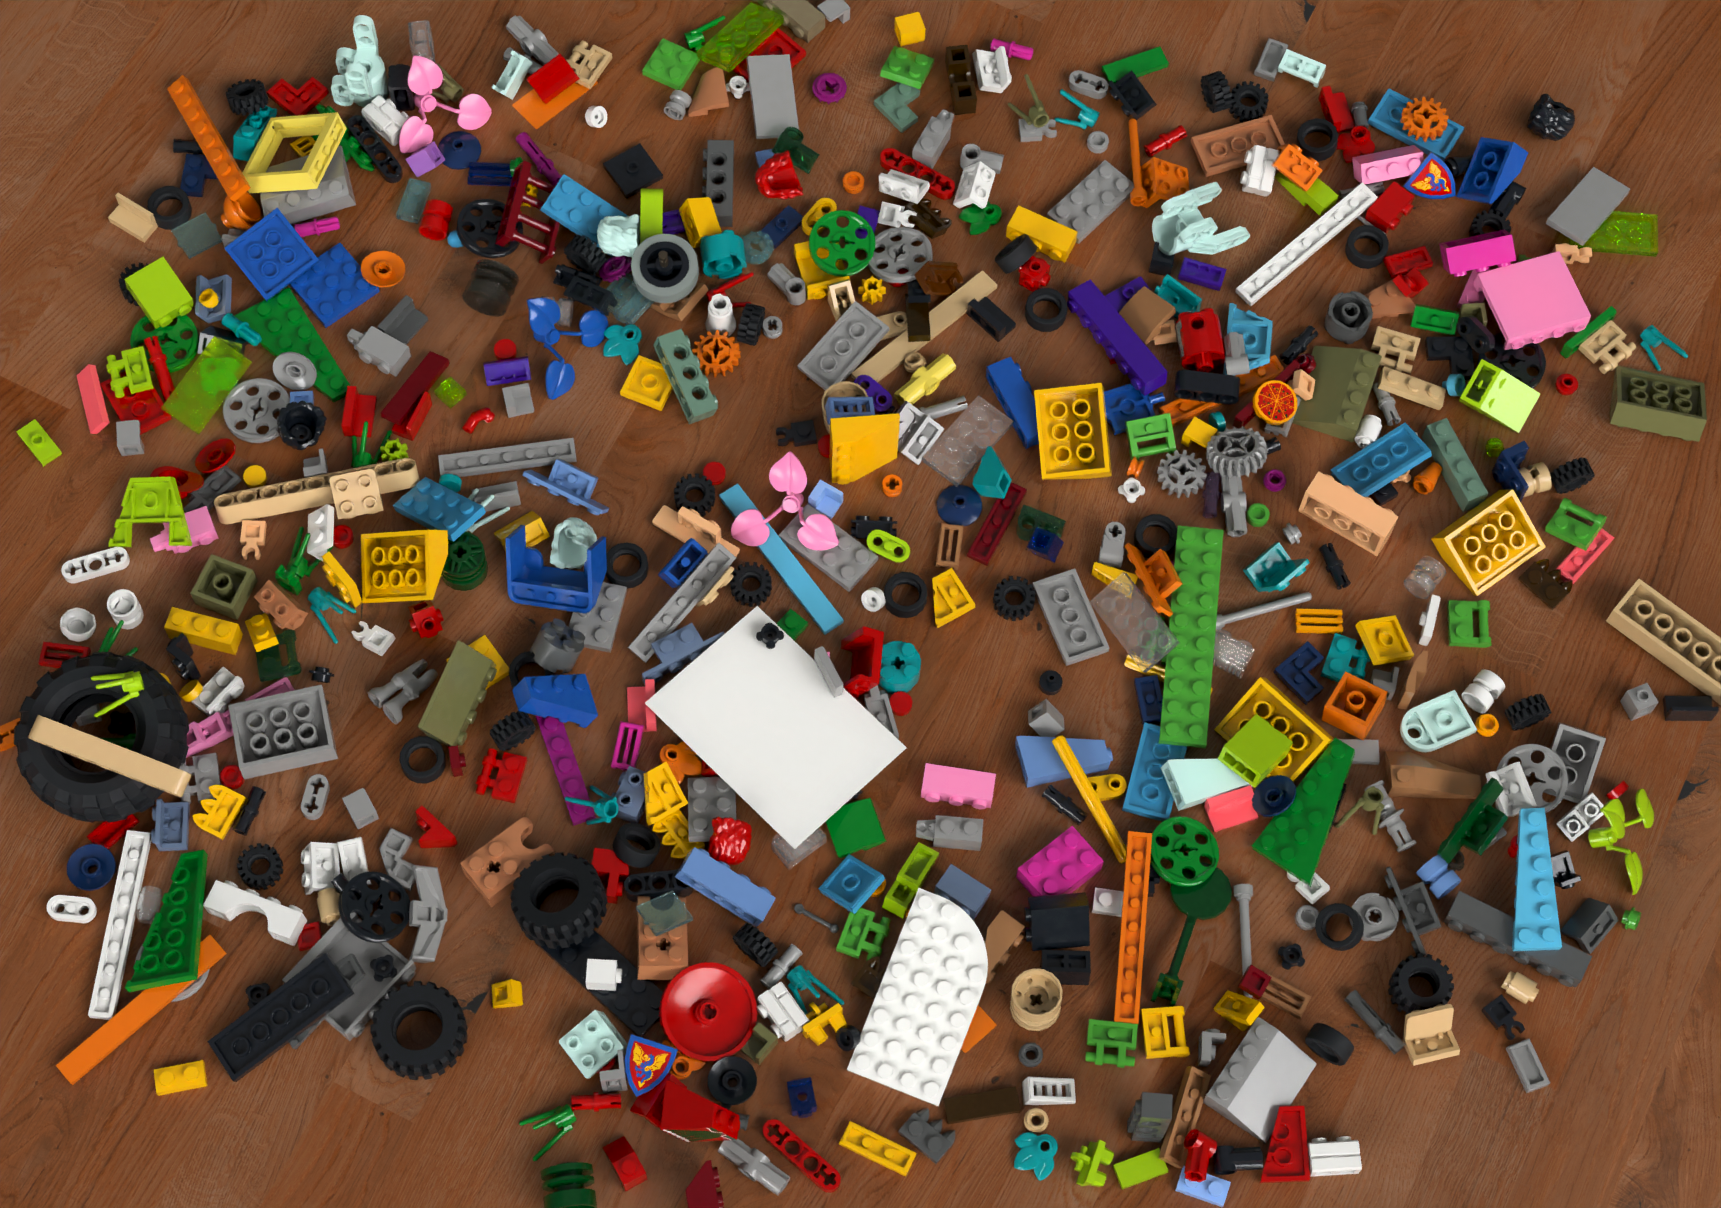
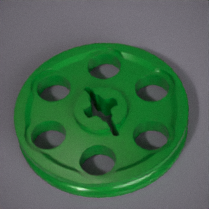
M846 210L833 211L822 216L813 226L809 238L810 254L815 264L824 272L838 277L852 276L862 271L870 263L875 250V235L869 223L860 215ZM840 217H845L849 224L842 228L837 225L836 220ZM820 227H826L830 234L822 238L817 234V230ZM863 228L867 231L868 235L864 239H859L855 235V231ZM840 239H844V242L848 243L844 248H840V244H836ZM825 248L828 250L829 256L821 259L817 256V250ZM857 250H864L867 253V258L858 260L855 257V252ZM842 259L848 263V267L845 270H839L835 263Z
M145 315L133 328L130 339L131 349L144 343V339L148 337L152 340V336H158L162 352L167 357L166 364L169 373L186 367L198 352L199 334L193 321L187 315H179L176 317L177 323L174 326H160L152 332H146L144 327L151 322ZM191 331L193 335L190 339L185 340L181 338L182 333ZM166 338H168L169 342L167 341L164 345H162L161 341H164ZM146 350L145 352L147 356L150 371L155 372L153 365H150L149 363L150 356L148 350ZM180 350L187 352L183 359L175 358V353Z
M1172 817L1161 822L1153 831L1150 863L1156 873L1167 882L1182 887L1195 886L1207 880L1216 869L1219 861L1217 841L1211 831L1199 821L1188 817ZM1173 825H1181L1184 828V834H1177L1173 830ZM1195 835H1203L1206 839V844L1197 843ZM1156 837L1165 838L1167 846H1159L1156 843ZM1181 847H1183L1184 851L1188 852L1186 856H1184L1183 852H1179ZM1199 857H1207L1211 865L1208 867L1203 866L1199 861ZM1168 859L1172 864V868H1163L1160 860ZM1182 869H1190L1193 872V878H1185L1182 874Z

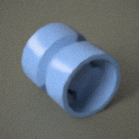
M1436 855L1425 863L1416 874L1424 884H1430L1429 890L1439 900L1451 892L1462 880L1454 870L1447 869L1448 863L1444 859Z

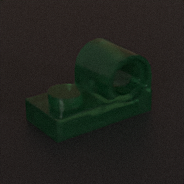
M787 127L779 136L772 152L783 153L788 150L793 165L809 174L820 154L801 143L804 136L799 129Z
M1023 505L1018 517L1016 533L1024 541L1033 540L1039 530H1042L1049 536L1061 538L1066 521ZM1029 524L1033 528L1026 529L1023 527V525Z

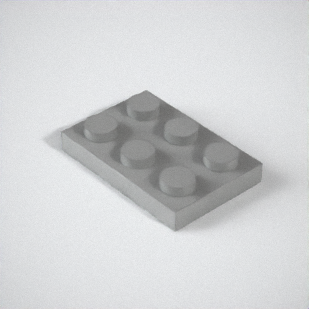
M603 582L595 607L588 613H572L569 627L584 634L585 648L611 653L627 587Z
M721 777L688 778L689 842H709L710 837L714 833L712 827L713 818L732 817L736 820V792Z

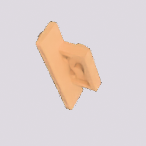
M664 505L652 520L653 525L684 543L693 538L707 550L708 554L717 543L724 546L735 557L740 553L738 547L721 538V528L715 521H707L694 509H687L682 506L676 512Z

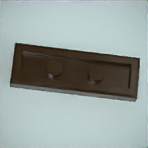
M905 294L908 342L931 341L928 302L909 303L908 294Z
M1016 1087L943 1099L947 1124L1020 1113L1021 1111Z

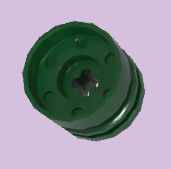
M464 532L454 542L448 539V556L441 574L443 581L447 586L460 591L472 590L481 585L488 572L483 543L470 532Z
M567 1162L543 1169L541 1171V1179L545 1182L542 1183V1188L545 1191L553 1192L543 1198L544 1208H597L595 1190L586 1189V1187L594 1184V1177L590 1176L593 1174L592 1164Z

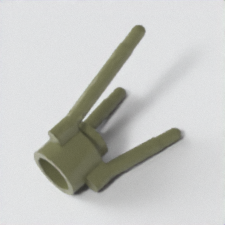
M437 64L443 74L444 84L441 87L443 94L432 90L430 95L440 98L446 103L450 100L452 102L458 101L464 89L456 83L440 64Z
M1025 74L1024 77L1035 105L1029 109V116L1010 102L1008 106L1021 116L1028 125L1034 124L1035 127L1040 128L1048 123L1049 116L1045 111L1042 101L1038 99L1028 74Z
M1374 786L1368 788L1335 827L1339 828L1362 807L1366 811L1376 810L1372 834L1376 835L1381 812L1384 809V805L1381 803L1384 797L1383 793Z

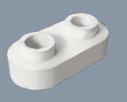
M56 895L47 903V912L56 921L88 923L97 914L96 905L87 897ZM64 906V911L57 912L59 907ZM83 909H89L87 914L81 915Z

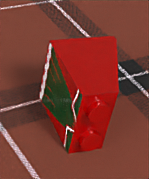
M666 1081L660 1130L685 1142L737 1140L740 1129V1115L672 1081Z

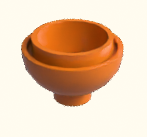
M246 192L235 202L228 195L225 197L223 204L224 213L221 214V220L227 228L235 227L247 231L262 219L261 209L249 193Z

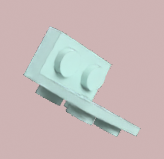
M598 1010L590 1013L559 1040V1044L587 1079L591 1078L618 1055L617 1050H623V1055L625 1056L628 1045L605 1013Z

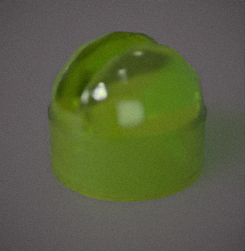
M1495 437L1490 438L1486 443V454L1490 457H1498L1501 451L1504 450L1503 442Z

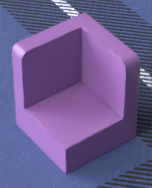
M433 141L406 158V161L416 177H419L439 166L445 161V158Z

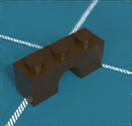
M968 45L946 47L945 64L954 115L976 113L977 96L974 81H971V62Z

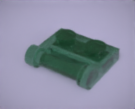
M288 629L283 631L282 634H277L276 638L279 644L256 652L261 682L301 673V664L298 662L295 646L297 637L294 630ZM286 644L287 666H282L279 645Z

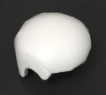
M78 607L67 610L60 620V628L63 635L69 640L76 642L89 639L96 629L94 614Z

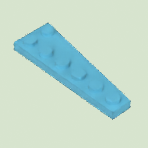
M1545 808L1520 809L1512 951L1560 950L1562 942Z

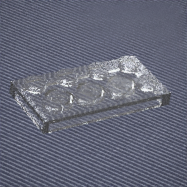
M978 395L924 454L922 461L958 487L981 461L987 447L992 446L993 448L1012 427L1014 421Z
M1122 572L1090 601V604L1144 673L1149 671L1180 643L1125 572Z

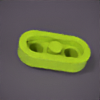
M874 530L867 537L866 543L872 552L895 563L906 561L910 555V547L904 540L885 531ZM875 538L882 539V544L880 546H876L873 541ZM897 547L903 550V554L900 556L894 553Z

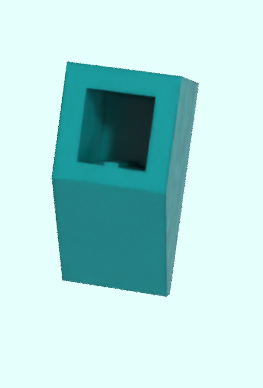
M988 446L981 458L979 469L974 475L972 485L980 496L1004 499L1012 479L992 446Z

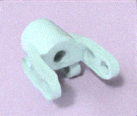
M358 15L354 18L353 23L357 50L341 47L337 50L336 65L338 73L341 75H335L332 78L331 91L335 103L340 106H351L354 102L359 106L365 107L378 95L386 100L390 92L385 65L379 56L378 38L374 21L368 16Z
M1217 182L1186 191L1184 194L1167 200L1161 206L1163 214L1156 216L1152 223L1153 239L1155 242H1159V250L1166 255H1173L1187 249L1192 253L1213 255L1244 243L1250 238V234L1246 227L1239 226L1213 235L1218 228L1212 217L1204 219L1198 210V206L1211 202L1213 198L1221 193L1222 189Z

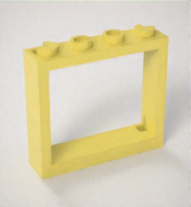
M338 112L270 118L242 172L251 187L248 190L249 194L317 189L347 129ZM319 135L302 170L266 173L283 138Z

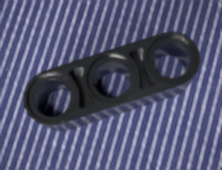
M1179 370L1176 372L1174 395L1177 398L1229 405L1236 404L1239 401L1240 379L1236 376L1192 370Z
M679 869L633 874L628 876L624 882L626 897L632 902H637L638 896H649L650 901L672 899L675 896L687 897L693 893L694 889L688 885L681 887L677 884L680 880L675 878V875ZM657 882L665 883L663 889H655L653 886ZM635 884L640 885L642 887L637 892H632L629 890L630 887Z

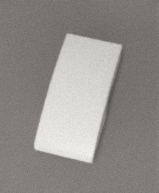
M1591 792L1556 824L1572 842L1588 830L1591 824L1604 815L1600 811L1604 805Z

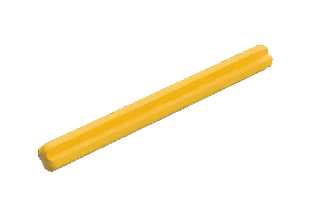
M1060 735L1054 738L1052 743L1119 863H1124L1126 861V846L1065 737Z

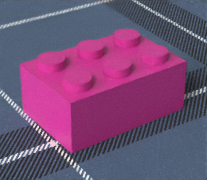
M1506 230L1439 243L1444 270L1450 275L1454 274V277L1466 275L1467 271L1474 269L1476 272L1489 270V266L1493 265L1506 267L1511 265V261H1516L1512 234Z
M1071 826L1021 865L1017 870L1016 878L1033 897L1070 894L1102 869L1104 861L1080 833Z

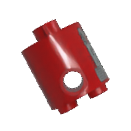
M1205 308L1200 312L1180 313L1175 327L1183 368L1192 371L1211 372L1213 369L1221 366L1225 362L1226 355L1218 315L1214 313L1212 308Z

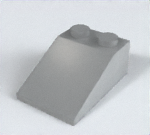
M1559 722L1550 749L1562 759L1567 770L1568 788L1563 799L1579 803L1588 794L1606 738L1605 736ZM1552 767L1548 771V776L1553 780H1557L1562 776V771L1558 767ZM1553 790L1544 791V793L1556 796Z

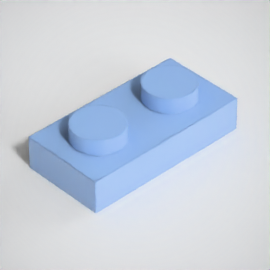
M1183 1166L1175 1191L1223 1207L1231 1182L1209 1174L1206 1175V1180L1202 1182L1189 1181L1185 1178V1166Z

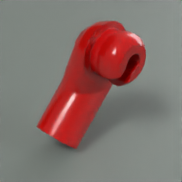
M487 407L472 412L462 427L463 430L472 434L480 421L491 422L495 417L494 412L490 411L491 409Z

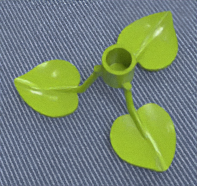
M1643 788L1637 791L1635 798L1636 807L1640 814L1638 818L1624 823L1625 812L1623 805L1619 799H1612L1600 809L1608 819L1611 827L1590 829L1588 833L1592 848L1606 846L1607 851L1614 850L1626 854L1625 864L1633 889L1632 895L1637 894L1643 880V869L1636 852L1613 846V843L1617 842V838L1621 839L1624 837L1625 827L1643 821L1645 828L1652 827L1654 811Z

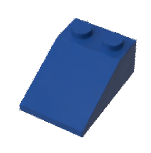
M1480 137L1456 197L1492 204L1519 175L1528 152L1515 142Z

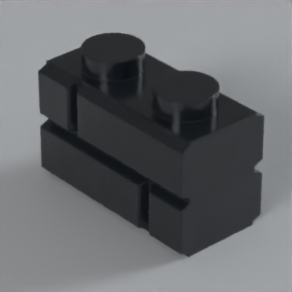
M404 64L388 67V88L391 101L395 104L398 111H413L415 109V93L408 86L410 66Z

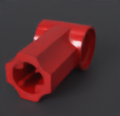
M1192 1129L1184 1140V1147L1188 1149L1184 1173L1185 1178L1189 1181L1202 1182L1206 1180L1209 1159L1217 1149V1142L1198 1129Z

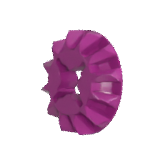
M824 73L814 80L812 89L814 97H817L820 102H827L829 105L831 102L838 103L841 98H844L847 86L841 76L835 73ZM826 84L833 88V93H830L829 90L826 91Z
M613 256L602 265L599 275L603 281L610 283L614 280L619 281L621 277H626V273L632 271V260L627 256Z

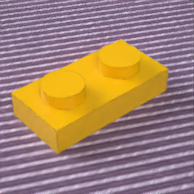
M266 613L255 615L245 621L256 652L279 644Z
M203 1060L154 1069L156 1094L158 1096L208 1086L205 1062Z

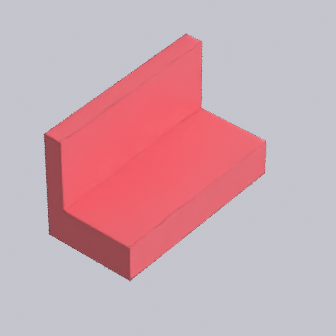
M645 679V686L627 687L628 723L644 725L643 732L657 731L656 714L645 704L656 693L654 679Z
M1251 785L1206 799L1204 809L1214 832L1258 819V814L1252 806L1254 792Z

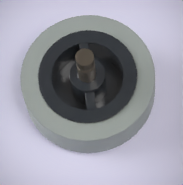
M672 234L651 236L636 248L632 256L631 270L634 284L638 291L651 301L673 303L685 298L696 286L699 277L696 253L693 247L679 236Z

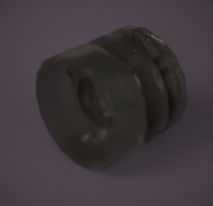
M489 259L478 260L470 275L471 280L468 281L462 294L463 300L472 309L482 314L496 317L503 316L511 302L510 296L514 294L515 288L519 283V277L515 271L500 262Z

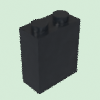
M1086 892L1028 897V907H1024L1025 921L1029 922V927H1025L1026 942H1030L1032 951L1090 946L1089 903Z

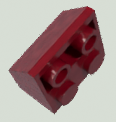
M711 1160L703 1164L685 1190L688 1208H724L722 1191H716V1188L720 1187L718 1168L712 1167Z

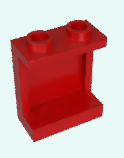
M865 626L841 640V649L853 652L850 680L843 683V688L854 698L877 686L880 681L884 632Z

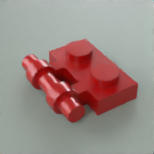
M489 748L487 755L483 757L481 775L476 780V793L484 795L486 788L493 789L491 794L493 799L515 803L528 761L527 757L504 752L502 760L495 759L497 750ZM492 768L499 770L496 780L490 779Z

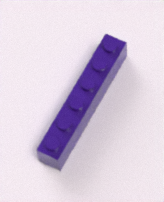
M1091 279L1068 291L1067 306L1069 310L1077 314L1083 327L1091 331L1094 340L1098 344L1101 343L1105 348L1107 356L1115 360L1121 373L1126 374L1130 378L1136 390H1140L1145 396L1166 384L1167 370Z

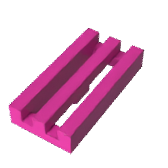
M620 721L611 768H619L624 771L629 766L636 768L644 725ZM629 728L622 763H618L624 730ZM634 729H636L638 731L635 740L631 765L627 764V761L629 757Z

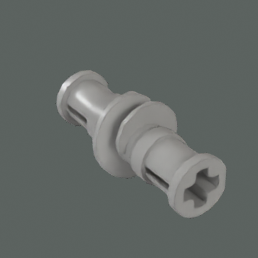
M1381 780L1368 786L1364 791L1374 786L1383 793L1384 797L1381 803L1384 805V809L1380 820L1383 821L1378 827L1380 829L1387 827L1389 835L1392 836L1398 847L1396 850L1400 853L1414 846L1417 842L1412 840L1406 829L1405 822L1400 818L1404 809H1396L1394 807L1392 798L1389 797L1383 786L1384 781ZM1398 832L1401 833V835H1402L1403 839L1405 840L1406 844L1403 843V841H1402L1400 835L1398 834Z

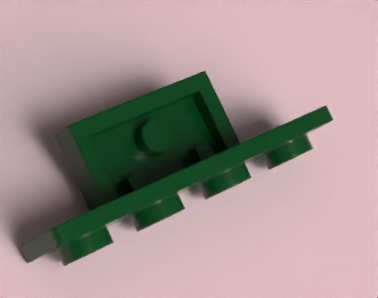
M1492 777L1482 787L1480 794L1468 806L1461 820L1454 825L1450 835L1440 844L1437 853L1448 864L1462 846L1481 856L1507 821L1508 817L1505 813L1492 807L1503 791V787L1497 779Z

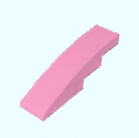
M229 710L224 713L216 712L200 723L192 722L189 724V732L187 733V746L189 748L186 758L234 736Z

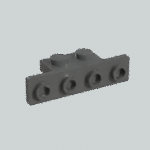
M1389 866L1386 868L1388 874L1384 876L1389 889L1394 888L1397 896L1393 897L1398 911L1403 910L1406 918L1402 919L1407 933L1412 932L1415 940L1411 941L1415 953H1422L1423 957H1426L1427 953L1420 936L1441 928L1442 925L1424 882L1401 890L1394 872Z

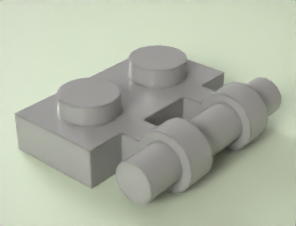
M217 753L193 756L192 766H186V760L184 764L181 763L179 769L190 773L191 776L195 775L196 782L194 786H189L188 782L181 802H189L191 804L190 796L197 795L199 804L201 800L205 799L217 800L209 790V786L221 785Z

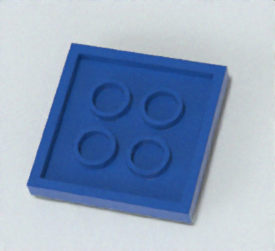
M278 208L224 248L266 301L270 300L319 262L316 255Z
M338 243L317 257L319 259L317 264L289 284L325 328L380 292L379 287L371 285L363 278L361 266L341 243Z

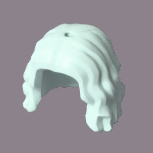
M634 214L627 217L619 215L604 217L599 222L597 229L598 245L602 251L615 257H632L640 241V216Z
M576 517L567 518L564 522L559 523L554 530L550 563L560 569H581L587 560V549L597 541L593 528L587 522Z

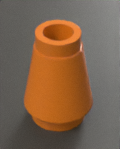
M1432 462L1414 477V489L1424 495L1432 492L1442 472V467L1438 463Z

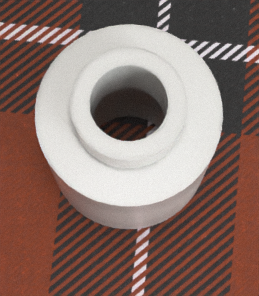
M1365 415L1361 419L1354 439L1360 448L1364 449L1378 440L1382 429V421L1379 417Z

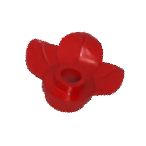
M1356 126L1350 133H1343L1338 136L1337 149L1343 150V159L1346 163H1352V157L1374 153L1375 144L1371 140L1370 131L1366 127Z

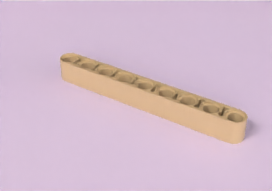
M403 458L226 493L214 499V506L220 523L233 524L242 522V520H253L324 506L326 504H334L329 477L334 474L369 467L375 470L380 494L413 488L420 481L416 462L412 458Z

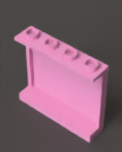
M1560 251L1477 274L1474 287L1477 292L1483 291L1506 340L1503 347L1504 350L1519 349L1529 343L1537 344L1547 338H1558L1568 332L1582 331L1586 328L1591 318V314Z

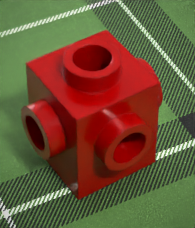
M1032 256L1018 270L1020 273L1019 285L1032 292L1043 286L1046 287L1051 279V275H1049L1050 265L1042 258Z
M424 600L408 607L412 619L408 620L413 633L418 632L421 639L424 637H434L439 631L443 630L440 623L444 621L439 608H434L431 600Z

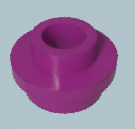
M1271 470L1265 474L1263 483L1268 490L1278 492L1285 487L1286 477L1280 470ZM1271 480H1277L1278 484L1272 483Z

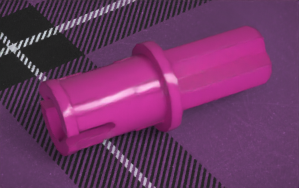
M995 38L992 40L990 52H995L999 46H1004L1008 58L1013 56L1031 60L1033 56V48L1015 44V41L1010 43Z
M337 217L321 220L315 218L311 222L295 224V230L300 237L314 234L320 236V233L340 228V222Z

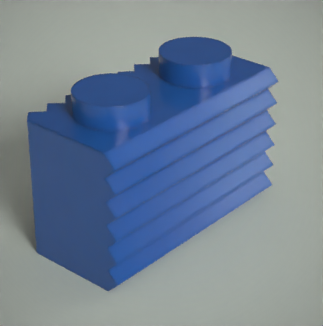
M690 538L659 572L658 576L670 587H679L687 579V576L693 572V569L708 554L707 550L693 538Z

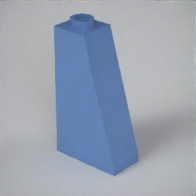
M1016 736L1015 747L1027 788L1072 778L1052 743V740L1056 737ZM1065 738L1086 775L1109 769L1113 756L1110 747L1106 748L1104 740Z

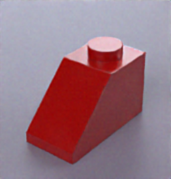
M625 1136L602 1147L625 1192L648 1180L641 1162Z

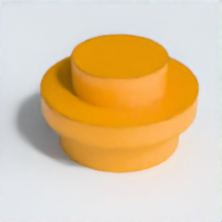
M1482 714L1476 719L1475 726L1480 735L1490 737L1498 731L1499 723L1493 715Z

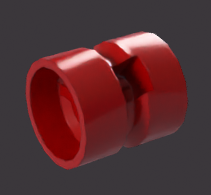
M428 200L423 210L425 216L420 221L419 233L430 240H444L449 229L448 223L451 221L453 208L450 204L441 200Z

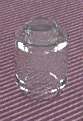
M144 886L142 891L139 892L134 916L138 918L139 922L151 924L156 912L160 913L163 896L159 888Z

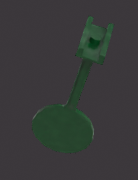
M1200 862L1203 866L1206 867L1211 865L1209 863ZM1217 867L1209 878L1201 884L1191 887L1171 884L1170 894L1173 903L1182 913L1187 915L1169 971L1165 974L1160 973L1150 1000L1152 1002H1155L1158 996L1171 1001L1169 1007L1175 1006L1184 982L1179 979L1178 973L1196 920L1216 918L1225 912L1231 902L1232 888L1229 879ZM1182 869V874L1185 878H1193V872L1190 869Z

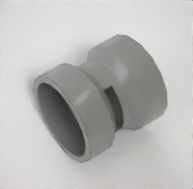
M674 90L670 95V102H667L664 107L665 114L672 119L682 120L686 114L685 109L692 102L691 97L681 90Z

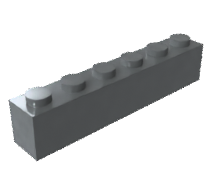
M1461 891L1457 893L1443 921L1448 924L1450 929L1456 932L1462 931L1470 935L1472 940L1479 943L1484 942L1492 946L1494 951L1501 954L1506 953L1514 957L1515 961L1520 964L1533 966L1540 974L1545 976L1551 975L1559 979L1558 981L1567 987L1573 986L1576 988L1582 981L1591 961V955L1562 942L1560 950L1512 951L1513 922L1515 918Z

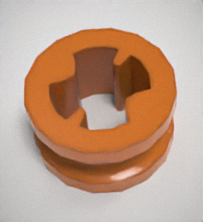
M1134 456L1127 475H1134V478L1138 479L1145 461H1138L1137 457Z
M893 474L887 475L882 482L883 493L892 498L900 495L902 492L901 478ZM891 482L895 483L894 490L890 489L889 484Z

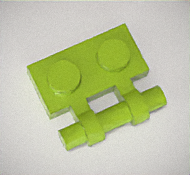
M144 346L121 351L123 358L121 360H117L115 355L107 356V372L111 374L112 381L110 385L112 391L115 392L116 398L125 396L123 390L125 387L130 388L131 394L154 389ZM125 369L127 376L121 378L119 372Z

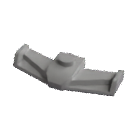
M414 865L412 869L420 901L413 900L410 902L409 926L419 927L409 961L430 963L435 962L444 926L447 922L448 909L445 905L438 867Z

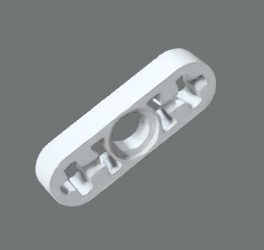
M113 547L69 560L63 564L61 572L67 582L78 583L123 570L129 565L130 558L124 548ZM116 555L121 556L120 562H116ZM104 558H108L110 565L107 566ZM95 560L102 562L101 567L97 570L89 568L91 562ZM83 564H84V566H85V569L87 570V572H85V573H84L83 567H82ZM75 568V575L71 576V569Z

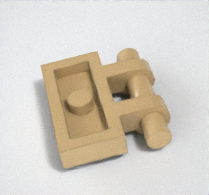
M582 40L579 45L573 48V54L566 60L580 78L576 83L591 90L612 60V53L596 45L587 50L589 45L586 41ZM583 58L582 62L577 64L578 60Z
M1610 320L1581 343L1578 349L1593 364L1601 359L1604 364L1599 367V370L1602 374H1605L1609 370L1613 371L1621 360L1630 357L1632 351L1636 349V345L1633 342L1626 345L1623 340L1627 334ZM1613 348L1617 350L1614 356L1608 353Z
M1378 326L1371 349L1379 351L1378 355L1382 356L1379 367L1385 366L1399 372L1411 373L1413 365L1404 362L1405 359L1414 361L1421 338ZM1386 353L1398 356V361L1386 358Z

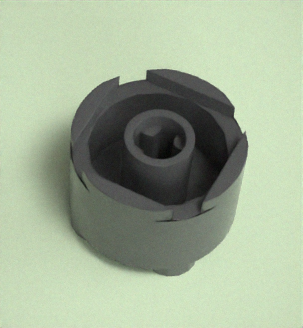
M1351 291L1350 293L1341 292L1335 295L1329 304L1325 316V330L1333 338L1346 344H1353L1366 334L1373 316L1369 299L1356 291Z
M553 619L552 622L542 625L530 648V652L535 654L533 659L541 667L555 673L557 669L564 670L563 673H569L584 648L585 636L583 633L566 626L564 621Z

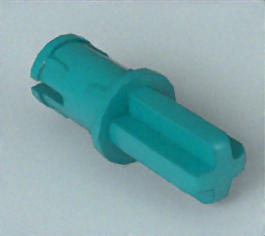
M227 313L223 317L222 325L233 331L237 338L241 337L253 346H257L262 341L260 334L251 329L247 322L240 321L231 313Z

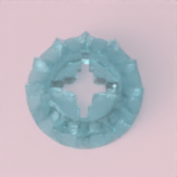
M759 230V232L750 231V234L743 236L747 263L761 264L770 258L773 253L774 244L768 234ZM752 242L756 245L759 243L761 251L757 249L751 251L753 248L750 243Z

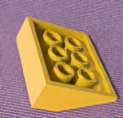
M1102 383L1034 390L1042 480L1111 477L1105 395Z
M900 413L830 418L829 459L832 483L844 485L854 482L897 458Z
M1513 489L1497 491L1431 538L1443 560L1474 596L1480 595L1545 548L1543 541Z
M414 530L361 534L362 603L433 600L448 556V530Z
M1260 677L1214 729L1228 742L1255 714L1268 721L1270 725L1286 735L1294 743L1287 756L1266 777L1282 775L1290 778L1293 782L1323 754L1334 739L1265 677Z

